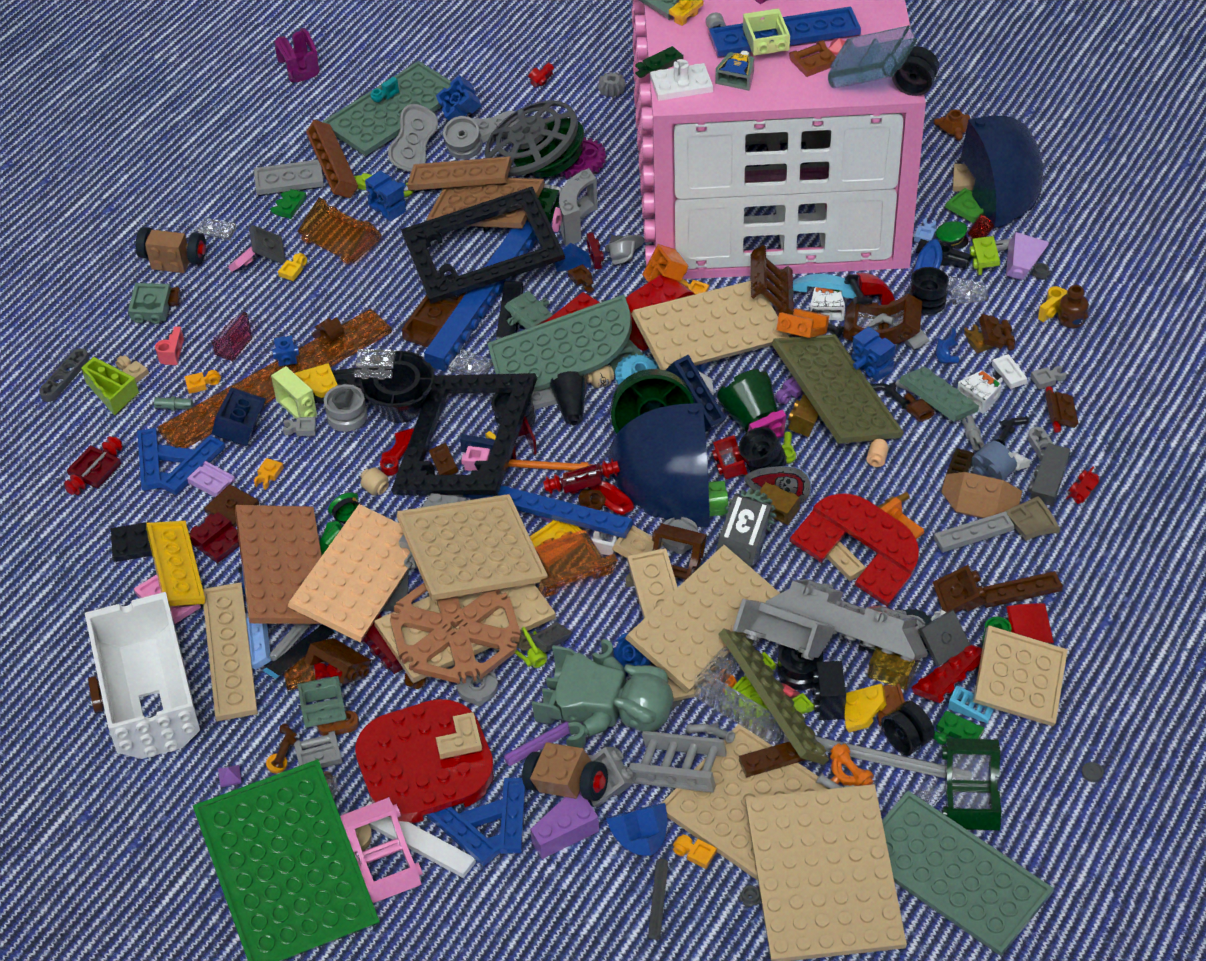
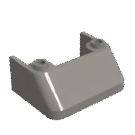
M742 599L733 627V631L746 633V638L755 641L758 638H764L793 648L802 653L801 657L813 660L814 657L819 658L835 629L832 625L764 602Z

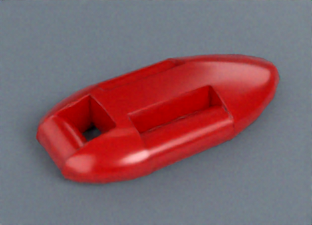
M602 481L599 486L591 488V490L602 492L606 498L604 505L614 513L624 515L634 510L635 506L632 500L615 485Z

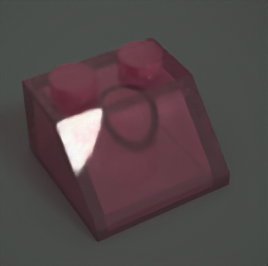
M243 312L233 318L224 326L220 334L214 338L212 346L216 356L234 361L252 340L248 314Z

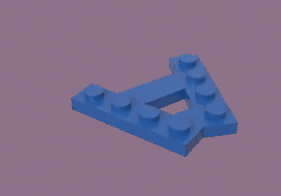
M156 428L138 430L142 491L163 488L177 495L188 484L187 478L198 467H202L205 461L210 463L225 449V443L210 435L196 449L159 445ZM159 460L180 463L171 473L160 472Z
M504 778L503 799L462 813H458L452 807L427 814V817L484 867L499 854L522 853L526 787L523 784L522 778ZM501 819L499 835L486 838L475 828Z

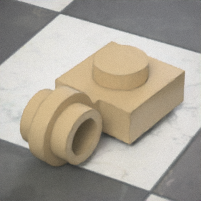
M126 355L119 356L115 362L120 370L135 377L136 383L149 374L148 368L137 361L131 364L130 359Z

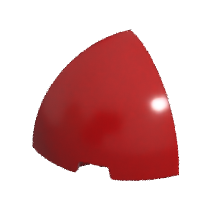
M856 273L859 276L857 283L864 295L878 294L881 305H888L891 301H895L891 289L882 279L869 273Z

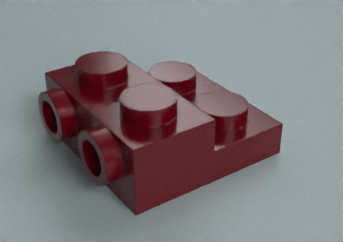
M219 512L214 515L209 514L205 522L200 526H194L189 534L191 544L217 564L239 547L237 529L232 526L229 519Z

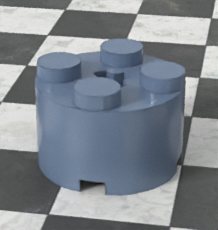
M997 441L987 442L972 457L973 473L1005 480L1016 469L1017 462L1014 456L1012 458L1009 456L1010 450Z

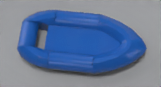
M932 239L921 249L914 271L922 267L940 269L943 256L942 247L937 239Z

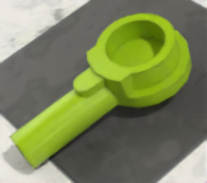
M791 432L784 433V445H782L787 456L786 463H791L796 459V452L791 445Z

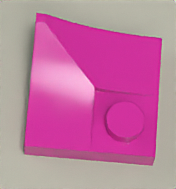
M783 409L778 412H772L767 417L749 424L748 431L754 428L765 427L775 432L777 438L783 437L786 414Z

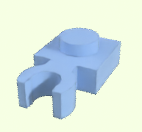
M925 218L923 226L919 225L917 228L914 242L919 243L920 239L931 241L936 232V220L932 224H928L927 218Z

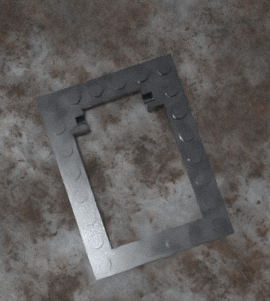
M533 186L401 229L430 304L565 259V254ZM523 208L541 249L459 276L455 268L450 264L442 265L439 268V273H437L427 249L431 247V241L437 240V243L441 244V234ZM450 271V275H444L445 272Z
M536 374L434 375V384L420 411L391 488L394 495H431V493L440 495H498L537 381ZM462 393H511L488 461H475L474 465L477 470H472L471 475H435L433 463L423 460L447 395Z

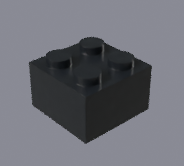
M842 661L817 662L816 670H813L812 695H815L814 712H818L819 720L844 719L846 689Z

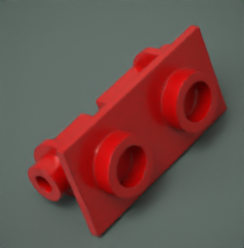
M1094 466L1088 471L1084 469L1077 477L1079 482L1075 481L1068 489L1070 493L1066 499L1073 497L1077 504L1083 503L1091 493L1090 491L1099 483V476L1091 472Z

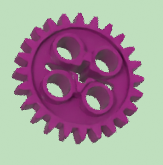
M584 137L581 155L573 165L561 172L560 176L565 175L566 179H568L570 176L573 177L580 171L588 168L592 173L594 171L599 172V168H603L607 158L602 143L598 144V140L593 142L592 138L586 140V137Z

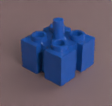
M460 75L450 83L451 87L448 89L444 88L436 95L439 104L443 106L444 116L449 121L454 117L467 116L469 112L474 113L482 106L478 96L474 94L475 90L472 83Z
M381 170L365 180L366 191L369 192V195H367L368 205L377 212L380 211L382 216L390 222L406 212V201L403 198L404 188L406 187L404 182L399 183L392 180L389 175H386Z
M869 326L853 337L852 347L854 351L852 352V360L855 362L853 363L855 369H865L866 374L877 382L893 371L894 360L891 358L895 356V344L886 338L881 339L879 333Z

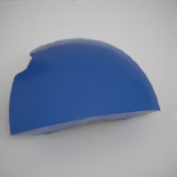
M665 803L643 807L606 818L616 840L632 853L643 856L653 855L659 850L664 841L667 830Z

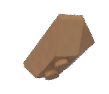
M968 472L946 474L941 492L956 513L982 519L1005 512L1019 505L1022 496V490L1004 480Z

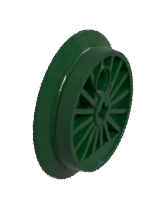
M571 118L560 119L561 124L558 133L567 134ZM555 121L547 123L548 130H553ZM578 122L575 138L566 151L556 159L557 162L554 160L547 166L529 174L535 177H550L563 172L573 165L583 150L584 128L581 123ZM545 136L536 146L541 144L548 136ZM554 138L546 147L539 151L541 157L543 158L553 151L562 141ZM530 148L518 149L517 153L528 151ZM532 154L524 158L514 159L513 162L516 167L531 164L535 162Z

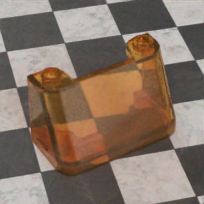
M319 197L297 230L302 236L301 240L308 244L312 242L341 257L340 260L346 264L354 263L380 240L382 234L372 223L366 220L360 222L340 212L336 207L328 206L327 201Z

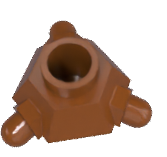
M954 109L944 117L934 119V125L940 126L942 131L950 136H955L956 140L960 141L966 132L970 115H964L960 110Z

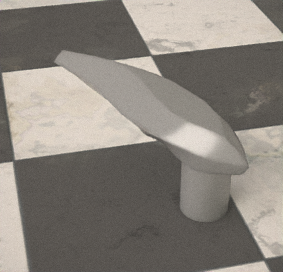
M883 313L876 316L865 327L869 326L872 328L883 322L892 325L894 318Z

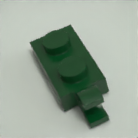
M671 46L644 59L643 62L635 64V67L639 69L635 74L642 78L652 71L668 69L674 66L675 61L683 59V54Z

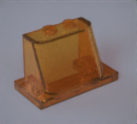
M586 530L575 533L567 532L561 538L555 540L554 538L547 539L543 544L535 547L548 575L547 578L540 581L538 590L546 598L557 594L561 586L591 575L595 580L612 574L618 561L614 553L602 557Z

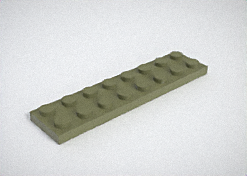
M724 628L719 633V636L800 758L824 765L830 760L825 753V747L814 737L815 732L805 724L804 716L793 706L794 701L785 694L783 685L774 678L773 670L764 663V657L754 648L752 639L746 638V635L743 636L736 631Z

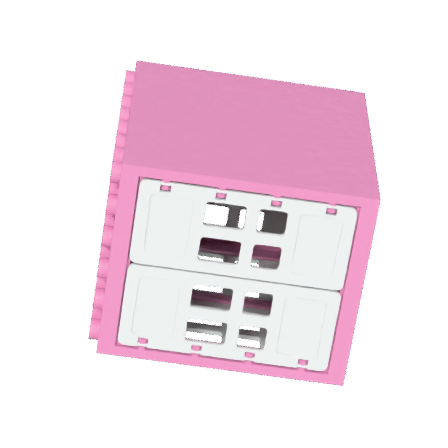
M632 0L633 55H635L633 73L634 82H636L634 104L636 108V129H638L637 146L639 151V173H641L640 188L641 196H643L644 243L654 242V245H645L646 266L657 244L676 249L688 264L687 273L682 279L751 276V253L753 250H743L744 237L779 235L781 249H766V258L779 269L789 266L793 270V274L910 268L926 101L924 95L912 96L901 92L892 80V72L902 51L914 46L905 0H767L762 4H759L756 0H703L704 5L698 9V14L695 17L689 16L687 23L683 26L674 22V16L668 19L641 1ZM852 7L861 27V34L840 38L850 43L851 46L844 57L835 55L839 59L837 66L806 77L792 63L789 53L795 50H803L817 43L809 42L790 45V50L756 56L749 52L754 57V74L749 91L715 84L716 67L725 56L717 57L710 39L708 27L705 23L709 14L715 12L722 14L724 22L728 26L743 23V14L771 9L779 8L782 17ZM833 39L823 40L827 48ZM673 46L683 54V60L688 61L689 65L705 64L713 84V92L658 101L650 79V73L639 78L635 74V72L639 71L635 64L643 62L644 59ZM816 52V53H813V54H811V55L805 56V57H803V58H801V59H804V58H806V57L812 56V55L817 54V53H819V52ZM801 142L806 143L805 150L801 149ZM780 143H788L787 149L780 151ZM767 144L768 151L746 152L745 145ZM770 164L769 166L746 167L747 165ZM815 203V213L798 214L800 204ZM775 205L776 208L775 215L744 216L745 207ZM819 233L821 247L797 248V235Z

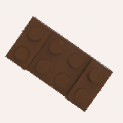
M466 292L458 297L453 296L430 304L426 295L401 329L403 340L428 347Z

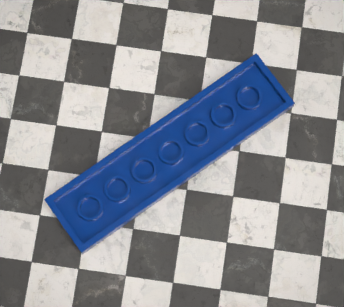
M851 6L783 17L790 34V45L861 34V27ZM743 23L709 28V36L717 57L726 56L730 52L738 54L741 51L752 52L743 31ZM776 28L753 32L756 39L778 35Z

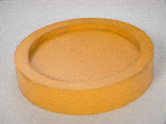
M277 753L269 756L266 760L268 771L271 773L283 772L288 764L286 757L283 760V768H277L271 764L275 760Z

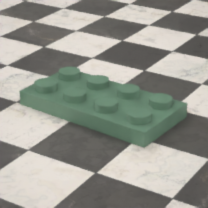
M922 367L902 375L899 382L953 422L978 412L979 405L973 402L971 398L959 392L957 388L952 387L943 378L938 377L929 368Z

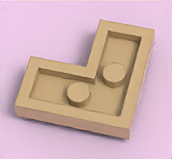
M474 712L453 716L456 733L436 737L440 759L482 750Z

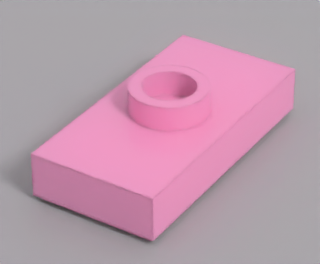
M252 246L229 265L228 268L231 272L243 264L246 266L253 261L252 256L256 253L252 251Z

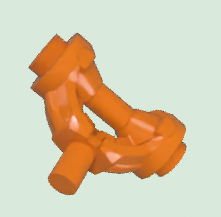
M839 743L831 749V769L834 777L830 780L836 784L841 783L843 786L873 784L874 774L867 769L859 768L851 760V751L846 744L841 745ZM842 764L853 773V776H848L843 772Z

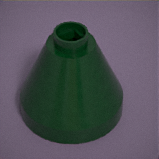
M647 369L636 372L624 379L613 394L610 406L613 428L617 434L626 424L646 412L665 406L693 404L694 398L688 385L680 377L669 371Z

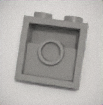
M604 747L590 758L591 761L605 764L608 771L606 791L600 800L591 801L594 807H599L613 795L621 794L634 784L631 779L633 772L629 767L624 766L622 762L623 754L619 749Z

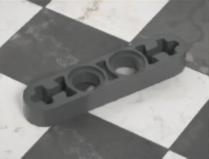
M83 348L74 350L41 386L39 393L44 402L54 401L78 375L82 367L89 361L87 350ZM74 367L73 370L66 371L67 368ZM63 379L62 382L55 383L56 380Z

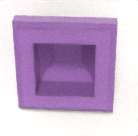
M239 764L218 768L220 787L242 783Z

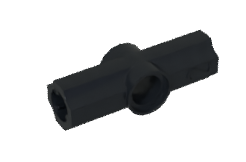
M920 239L916 253L919 254L929 241ZM948 242L940 243L943 256L941 266L952 264L965 269L968 268L972 258L971 254L953 249L952 245Z

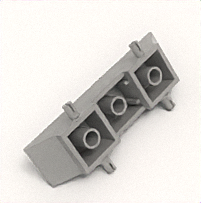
M808 579L793 580L790 589L766 601L767 604L835 627L834 634L838 632L845 634L844 637L849 640L856 641V639L863 641V645L873 648L875 646L881 647V651L887 654H900V658L906 661L927 657L928 652L915 627L917 618L908 616L906 611L892 610L880 605L866 607L865 609L841 600L843 592L833 589L832 584H820Z

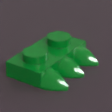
M290 189V191L281 193L283 199L276 200L278 206L271 207L270 211L277 216L292 219L306 200V192Z

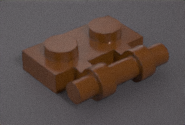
M985 314L980 316L979 321L986 345L999 349L1005 345L1008 350L1015 348V338L1011 334L1012 326L1007 319L1002 320L1001 324H999L998 318Z

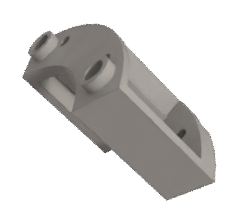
M589 168L580 171L569 179L560 193L559 206L563 215L561 236L565 246L569 243L574 244L581 241L580 220L589 213L598 210L597 181ZM587 187V196L577 200L581 191Z

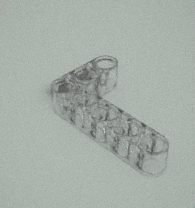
M723 647L696 675L694 682L695 697L763 740L771 743L777 742L781 737V728L771 712L724 683L735 672L737 661L729 649Z

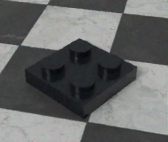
M149 522L110 528L112 558L114 562L152 556L146 530V524Z

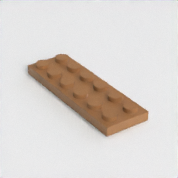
M508 156L414 164L407 187L410 191L506 183L512 160Z

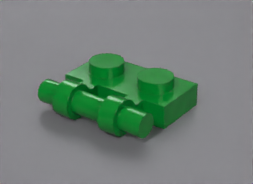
M946 710L936 727V730L941 733L935 731L934 739L942 746L946 745V738H950L949 736L957 739H980L984 733V727Z

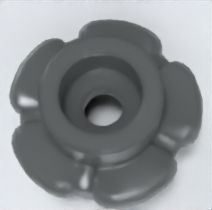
M1044 263L1036 264L1033 268V275L1037 279L1047 278L1050 275L1048 265Z
M746 886L740 893L739 899L747 907L758 905L761 901L760 891L755 886Z

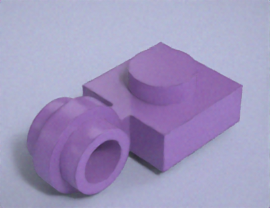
M792 377L783 383V388L776 393L775 398L780 404H787L791 399V395L797 398L804 392L795 378Z

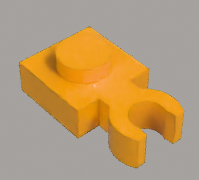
M266 458L257 470L258 476L254 479L255 487L263 482V488L266 490L269 487V481H275L283 470V463Z

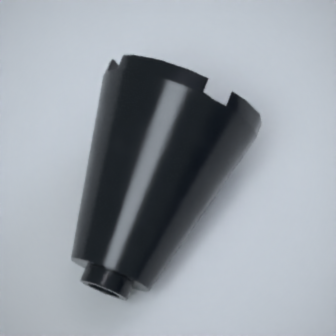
M567 371L557 374L558 378L554 380L552 378L550 388L564 421L570 425H577L583 420L587 379L584 374L580 376L576 371Z

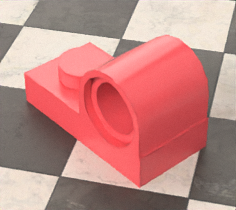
M181 327L173 328L172 334L169 335V340H160L156 343L155 350L158 361L161 364L178 365L184 342Z

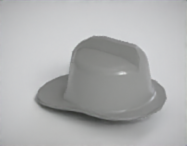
M629 235L607 244L605 250L610 253L614 265L625 263L633 258L634 250L643 245L645 239L640 235Z

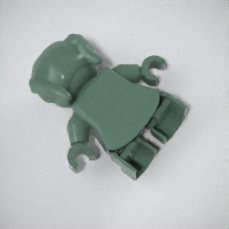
M606 639L601 640L602 652L604 654L593 653V661L581 653L574 652L571 648L553 645L555 674L554 678H546L549 689H542L543 703L532 701L535 721L545 724H552L555 720L570 722L568 723L570 734L577 735L569 736L566 743L567 746L578 748L585 746L586 735L590 737L605 731L608 727L615 726L619 714L621 721L627 727L635 728L641 732L656 731L668 720L673 707V691L668 684L667 673L662 668L647 665L633 666L626 664L624 668L614 657L612 643ZM626 672L631 675L627 682L625 680Z

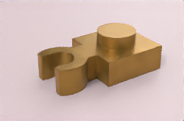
M974 324L972 326V331L968 330L967 327L964 328V335L968 338V343L977 354L993 348L985 344L983 333L978 332L977 325Z

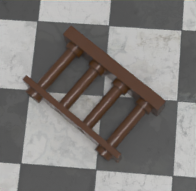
M763 244L751 253V297L754 299L759 294L763 295L775 306V312L778 317L781 312L792 314L794 313L793 270L789 266H786L784 269L777 268L766 258V246Z

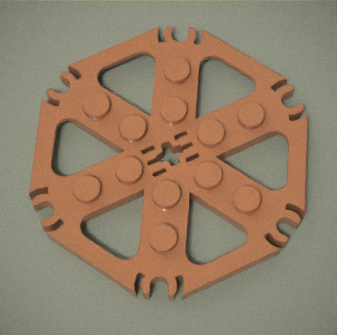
M423 583L396 602L394 612L399 614L391 613L390 625L399 659H402V663L405 664L407 661H412L409 664V669L413 670L414 673L460 684L459 677H461L463 684L466 683V676H472L473 680L476 681L478 674L481 680L515 654L517 644L512 642H520L521 632L510 596L507 598L506 592L503 595H498L500 589L483 592L482 595L462 610L457 596L436 600L440 612L438 613L412 606V601L427 591ZM499 608H503L509 626L499 628L481 622ZM405 626L429 632V634L416 644L407 645L401 628ZM452 626H454V627L459 626V629L457 630L456 628H454V629L452 630ZM471 643L499 649V652L486 662L479 663L475 659ZM448 646L450 647L455 665L452 669L428 664V661Z

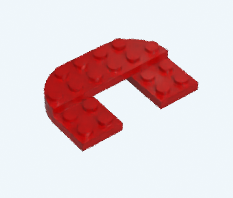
M846 493L834 494L823 498L814 505L813 511L792 534L789 541L821 563L846 533L868 546L878 554L857 578L854 585L888 607L915 571L919 556V548L915 536L906 525L865 498Z

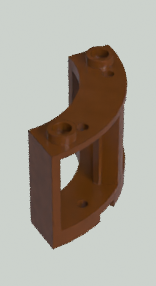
M661 523L652 535V541L654 542L652 551L661 548L662 538L692 545V554L688 568L671 564L674 576L686 580L698 569L701 558L703 559L707 534Z

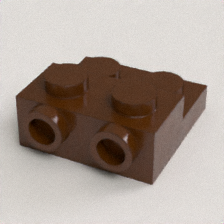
M969 565L932 582L942 610L945 612L954 610L956 613L964 608L969 612L986 603L984 597L987 596L984 587L982 585L979 586L978 583L981 581V577L977 570L973 571Z

